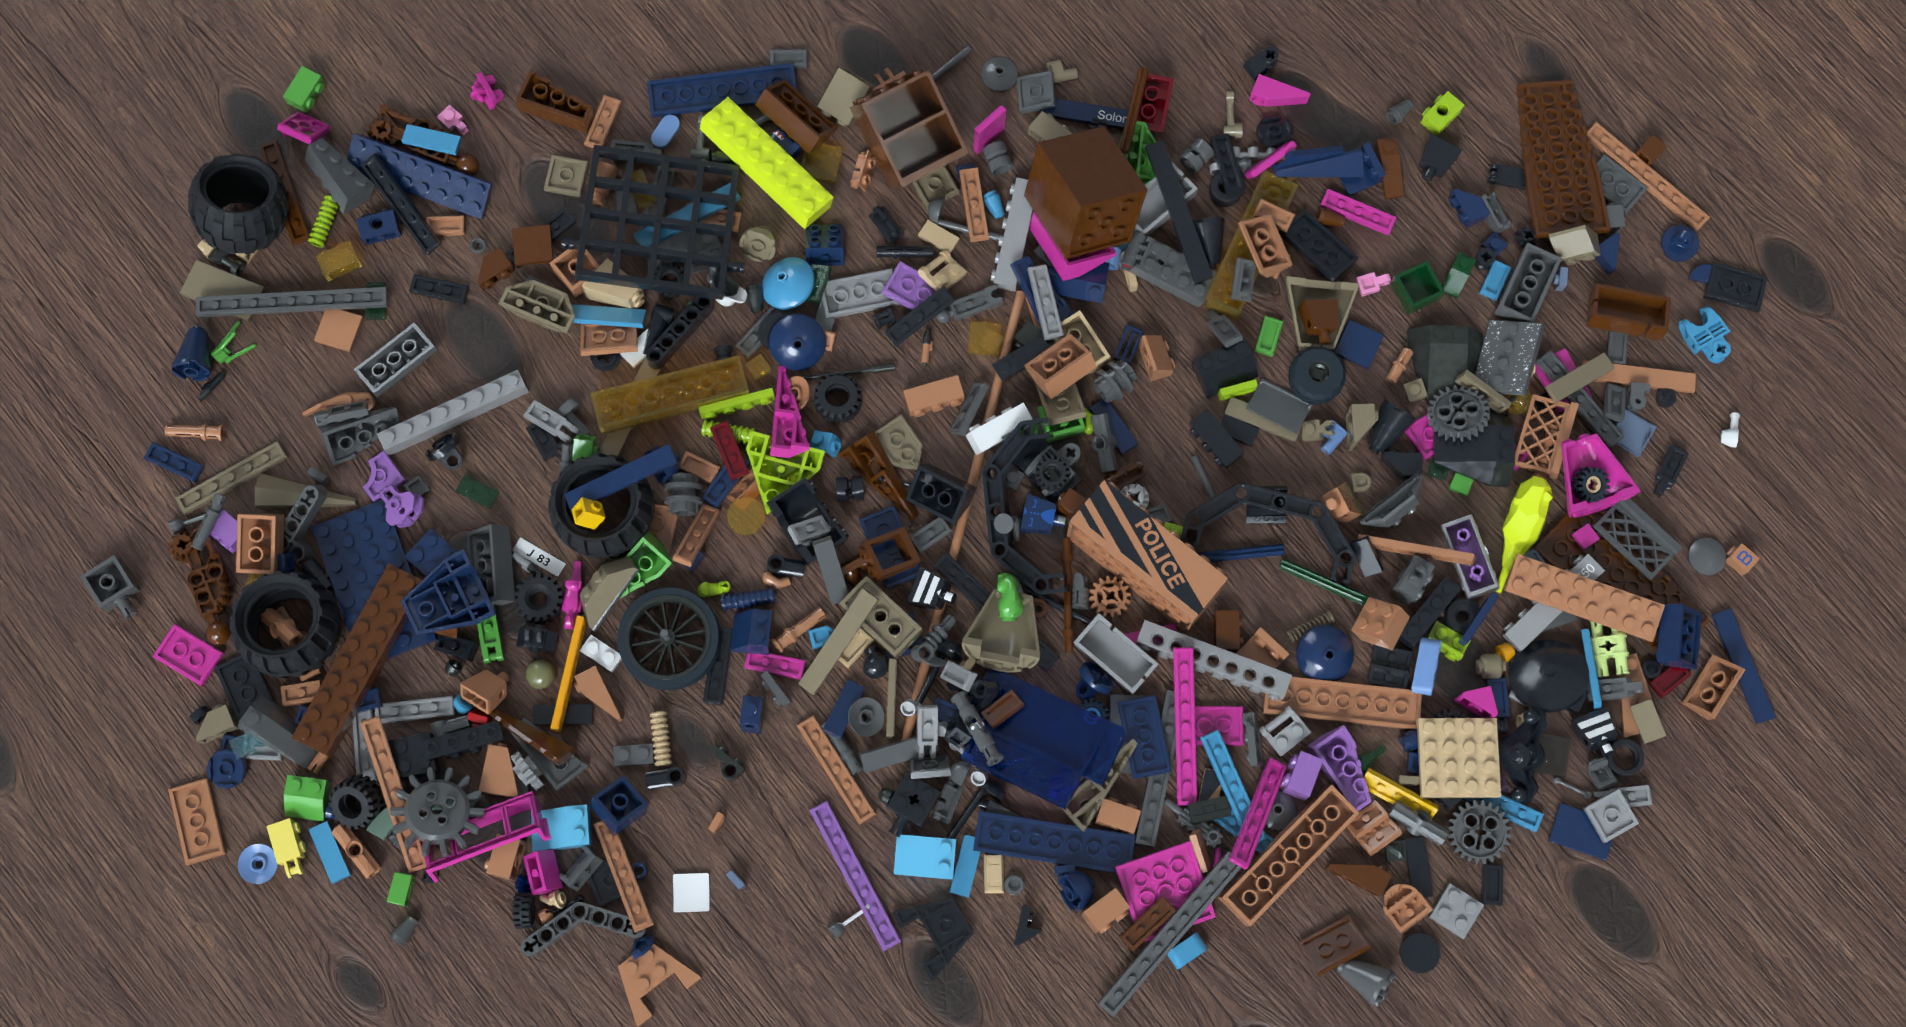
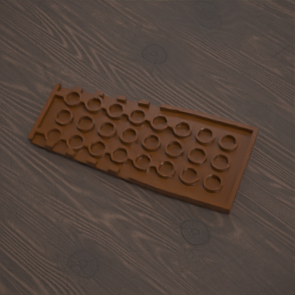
M1573 80L1522 83L1517 87L1525 185L1535 238L1549 237V234L1582 225L1588 226L1596 233H1609L1611 230L1596 160L1592 157V146L1588 142L1586 136L1587 129L1583 125L1581 118L1582 111L1581 109L1579 110L1577 104L1578 97L1572 87Z
M1603 510L1576 518L1574 516L1570 518L1567 513L1534 548L1550 565L1563 570L1566 568L1570 570L1574 566L1572 562L1578 556L1582 555L1584 557L1589 554L1605 570L1595 581L1661 604H1684L1699 611V607L1689 601L1682 589H1678L1671 582L1672 579L1667 574L1665 575L1660 570L1653 579L1649 580L1593 528L1605 514ZM1609 522L1601 524L1606 531H1611ZM1589 523L1600 539L1585 550H1582L1572 537V534ZM1615 523L1616 531L1624 532V529ZM1616 535L1617 541L1620 544H1625V536ZM1629 536L1630 545H1638V543L1631 536ZM1631 549V554L1635 558H1640L1639 549ZM1644 550V557H1645V558H1649V557L1645 554L1646 551ZM1645 562L1646 568L1652 573L1654 571L1653 563ZM1703 614L1701 619V630L1710 621V619L1706 618ZM1660 622L1653 642L1641 639L1650 647H1652L1655 651L1658 649L1659 639L1657 634L1660 628Z

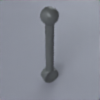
M1558 776L1553 778L1555 784L1560 783L1582 794L1585 799H1589L1592 796L1590 791H1583L1562 781Z

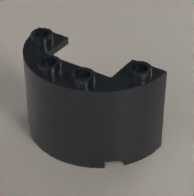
M804 478L766 503L793 548L802 560L805 559L806 565L809 566L817 561L812 541L831 536L834 548H837L848 541L849 534L844 527L840 528L835 517L831 518L828 512L830 510L824 502L820 503L816 495L818 490L812 481L808 482ZM822 515L831 530L830 533L796 545L787 530L789 525Z

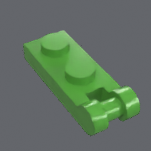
M496 614L477 624L484 664H489L494 660H505ZM495 647L496 652L489 653V648Z

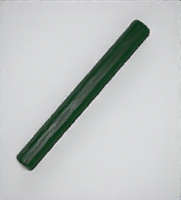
M1283 559L1280 563L1279 568L1360 605L1364 606L1368 597H1370L1286 559Z

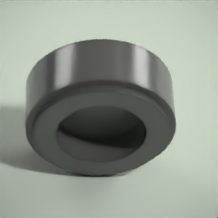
M1011 875L1005 880L1004 888L1008 894L1018 895L1024 889V881L1018 875Z

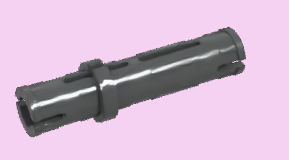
M215 493L209 508L205 510L206 514L191 547L203 551L217 518L221 516L220 512L227 497Z
M827 733L841 755V760L845 761L852 774L855 775L863 770L862 765L854 755L855 751L851 750L843 736L838 739Z

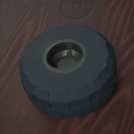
M1310 347L1301 351L1292 361L1288 373L1289 386L1294 395L1303 402H1311L1313 405L1325 404L1334 399L1343 389L1346 380V368L1342 359L1334 351L1325 347Z

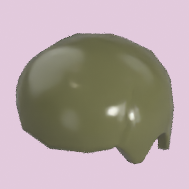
M546 659L535 660L526 669V680L531 687L536 689L549 687L557 678L555 665Z

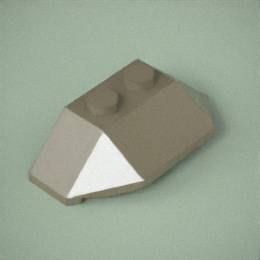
M535 280L506 287L498 303L515 315L555 332L568 333L576 317L567 293Z
M631 558L606 559L598 571L593 574L587 586L582 589L580 599L584 618L589 628L593 629L637 569Z

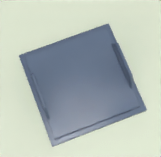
M1625 408V419L1621 423L1617 421L1614 423L1624 436L1616 445L1639 458L1657 426Z

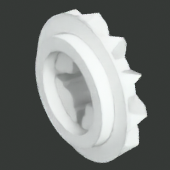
M1137 483L1129 484L1122 488L1120 493L1123 495L1127 494L1130 496L1132 494L1134 496L1139 493L1137 498L1139 502L1133 501V503L1138 507L1147 508L1149 493L1145 487Z

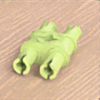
M1590 621L1591 643L1596 663L1597 678L1610 676L1607 659L1611 657L1615 658L1616 675L1629 674L1627 663L1629 652L1627 651L1626 633L1611 628L1612 634L1606 636L1603 633V625ZM1609 642L1612 645H1616L1614 647H1611L1610 651L1605 648L1608 646Z

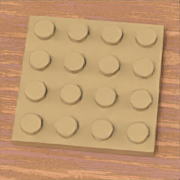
M1497 718L1417 719L1420 798L1501 797Z

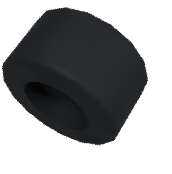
M1220 172L1212 178L1209 186L1210 199L1220 207L1235 205L1242 194L1227 196L1219 190V186L1223 182Z

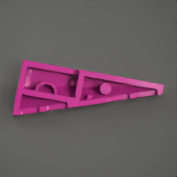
M779 366L770 456L790 458L808 451L810 444L807 441L806 431L803 428L801 415L790 387L791 383L786 374V367Z

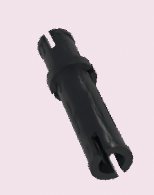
M893 244V246H877L876 258H933V246H897V244Z

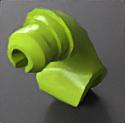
M728 581L718 583L704 582L698 586L697 593L703 598L729 592L731 585Z

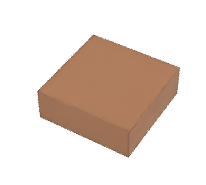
M717 812L708 830L717 834L725 820V816Z

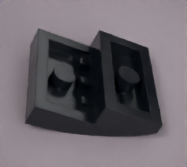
M1374 645L1367 682L1391 688L1406 689L1413 651L1395 647L1393 650Z

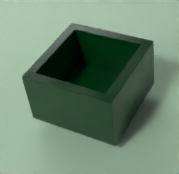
M1428 260L1395 275L1390 282L1407 315L1441 300L1445 294Z

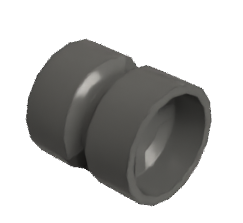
M1197 138L1190 145V149H1186L1179 156L1181 164L1194 174L1203 167V163H1207L1214 156V151L1209 144L1200 138Z
M1004 141L994 142L984 147L983 154L989 162L988 167L991 175L997 176L1012 170L1014 165L1011 157L1007 155L1008 149Z

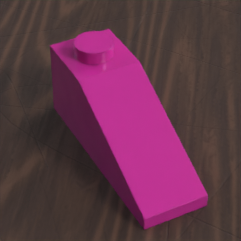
M1259 74L1249 100L1255 105L1266 107L1307 104L1311 93Z

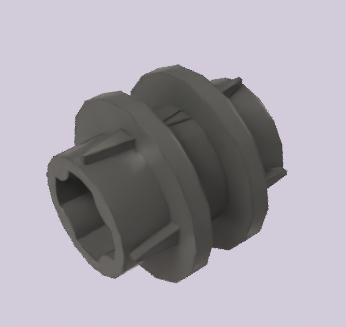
M1122 359L1117 363L1109 361L1106 365L1107 372L1102 369L1096 372L1097 378L1092 385L1097 394L1107 403L1114 399L1121 401L1123 399V390L1127 393H1131L1134 390L1133 384L1137 380V375L1131 366Z
M689 473L673 474L672 478L669 479V483L664 485V490L671 493V496L664 498V503L669 506L668 512L675 516H693L698 513V506L703 504V500L700 497H696V494L703 491V486L698 484L696 475Z

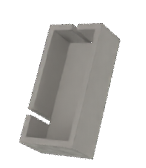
M1172 162L1187 204L1196 197L1198 188L1187 177L1184 178L1181 185L1184 173ZM1156 177L1145 185L1148 190L1134 232L1142 233L1146 238L1170 219Z
M1098 613L1073 643L1108 675L1134 695L1145 681L1142 678L1145 677L1147 679L1158 667V663L1116 627L1112 632L1110 630L1112 624Z

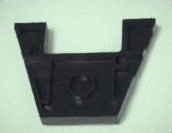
M953 898L892 912L901 929L920 919L940 954L922 965L931 981L938 976L973 934Z

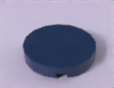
M225 749L217 751L208 761V778L219 788L228 789L236 787L246 777V760L236 750Z

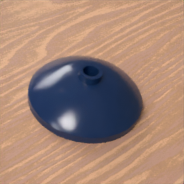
M804 314L787 315L780 319L771 330L769 337L771 354L781 366L787 369L797 371L808 369L814 366L824 354L826 347L825 333L820 324L810 316ZM800 341L801 346L795 347L794 342Z
M1321 625L1311 628L1301 637L1296 649V659L1300 670L1307 678L1336 682L1342 679L1350 670L1354 659V650L1349 637L1342 630L1333 626ZM1328 651L1331 652L1330 658L1326 657V653Z

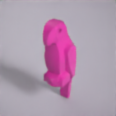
M582 561L574 562L572 579L565 582L566 591L562 604V611L566 614L565 629L574 630L576 618L583 610L580 599L581 591L584 588L581 581Z

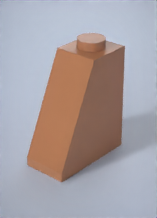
M495 742V745H488L479 787L481 793L507 798L521 795L518 776L512 769L515 766L511 759L513 752L507 748V744Z

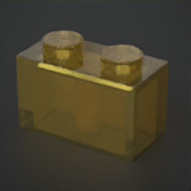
M351 241L341 242L337 247L323 250L319 255L315 256L328 282L363 266Z

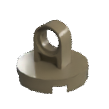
M766 226L750 228L740 238V248L742 247L744 255L752 261L763 262V260L772 259L775 255L777 242L771 230Z

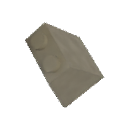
M838 68L817 107L822 109L821 112L824 115L837 118L836 122L844 127L847 125L853 126L856 120L849 107L853 106L852 102L854 100L869 95L876 86L849 69Z

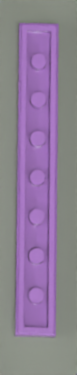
M825 801L810 809L809 811L882 950L885 951L900 943L901 940L829 803ZM865 905H870V909L866 910Z

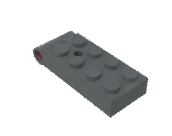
M1139 232L1133 233L1132 239L1119 264L1123 270L1133 273L1198 308L1204 303L1217 273L1211 269L1212 279L1194 284L1184 254L1149 236L1146 238L1145 235Z

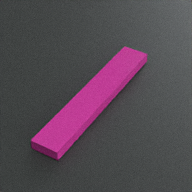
M1272 757L1268 758L1228 859L1243 869H1247L1250 865L1287 769L1286 765Z

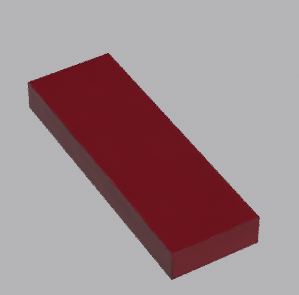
M728 420L710 427L731 480L733 481L750 474Z

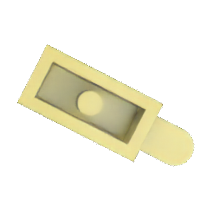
M289 818L266 826L276 862L279 865H284L287 877L292 878V875L297 873L299 875L303 874L300 859L305 858L304 852H306L304 842L300 841L299 833H301L298 822ZM295 862L296 866L290 867L289 863Z

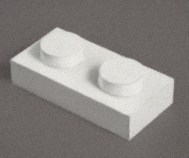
M592 635L589 636L580 649V652L612 673L622 660L618 652Z

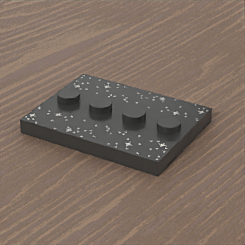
M1489 320L1475 376L1500 394L1526 396L1545 326L1542 323Z

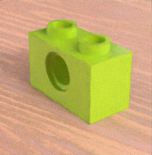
M1449 91L1444 96L1440 94L1434 101L1435 105L1432 108L1428 107L1422 113L1423 119L1420 123L1436 137L1461 113L1465 106ZM1437 111H1442L1445 115H1440Z

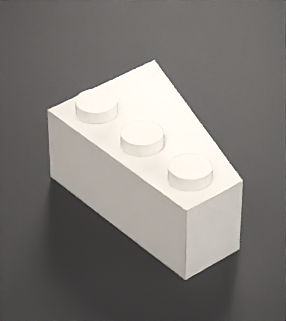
M1024 403L1013 409L1009 407L1001 411L1002 415L998 417L994 415L986 419V424L982 426L978 423L969 428L970 432L965 436L976 455L1005 441L1021 421L1033 420Z

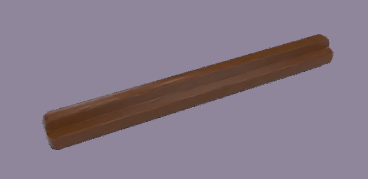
M1140 67L1137 73L1119 147L1124 154H1128L1147 80L1148 69Z

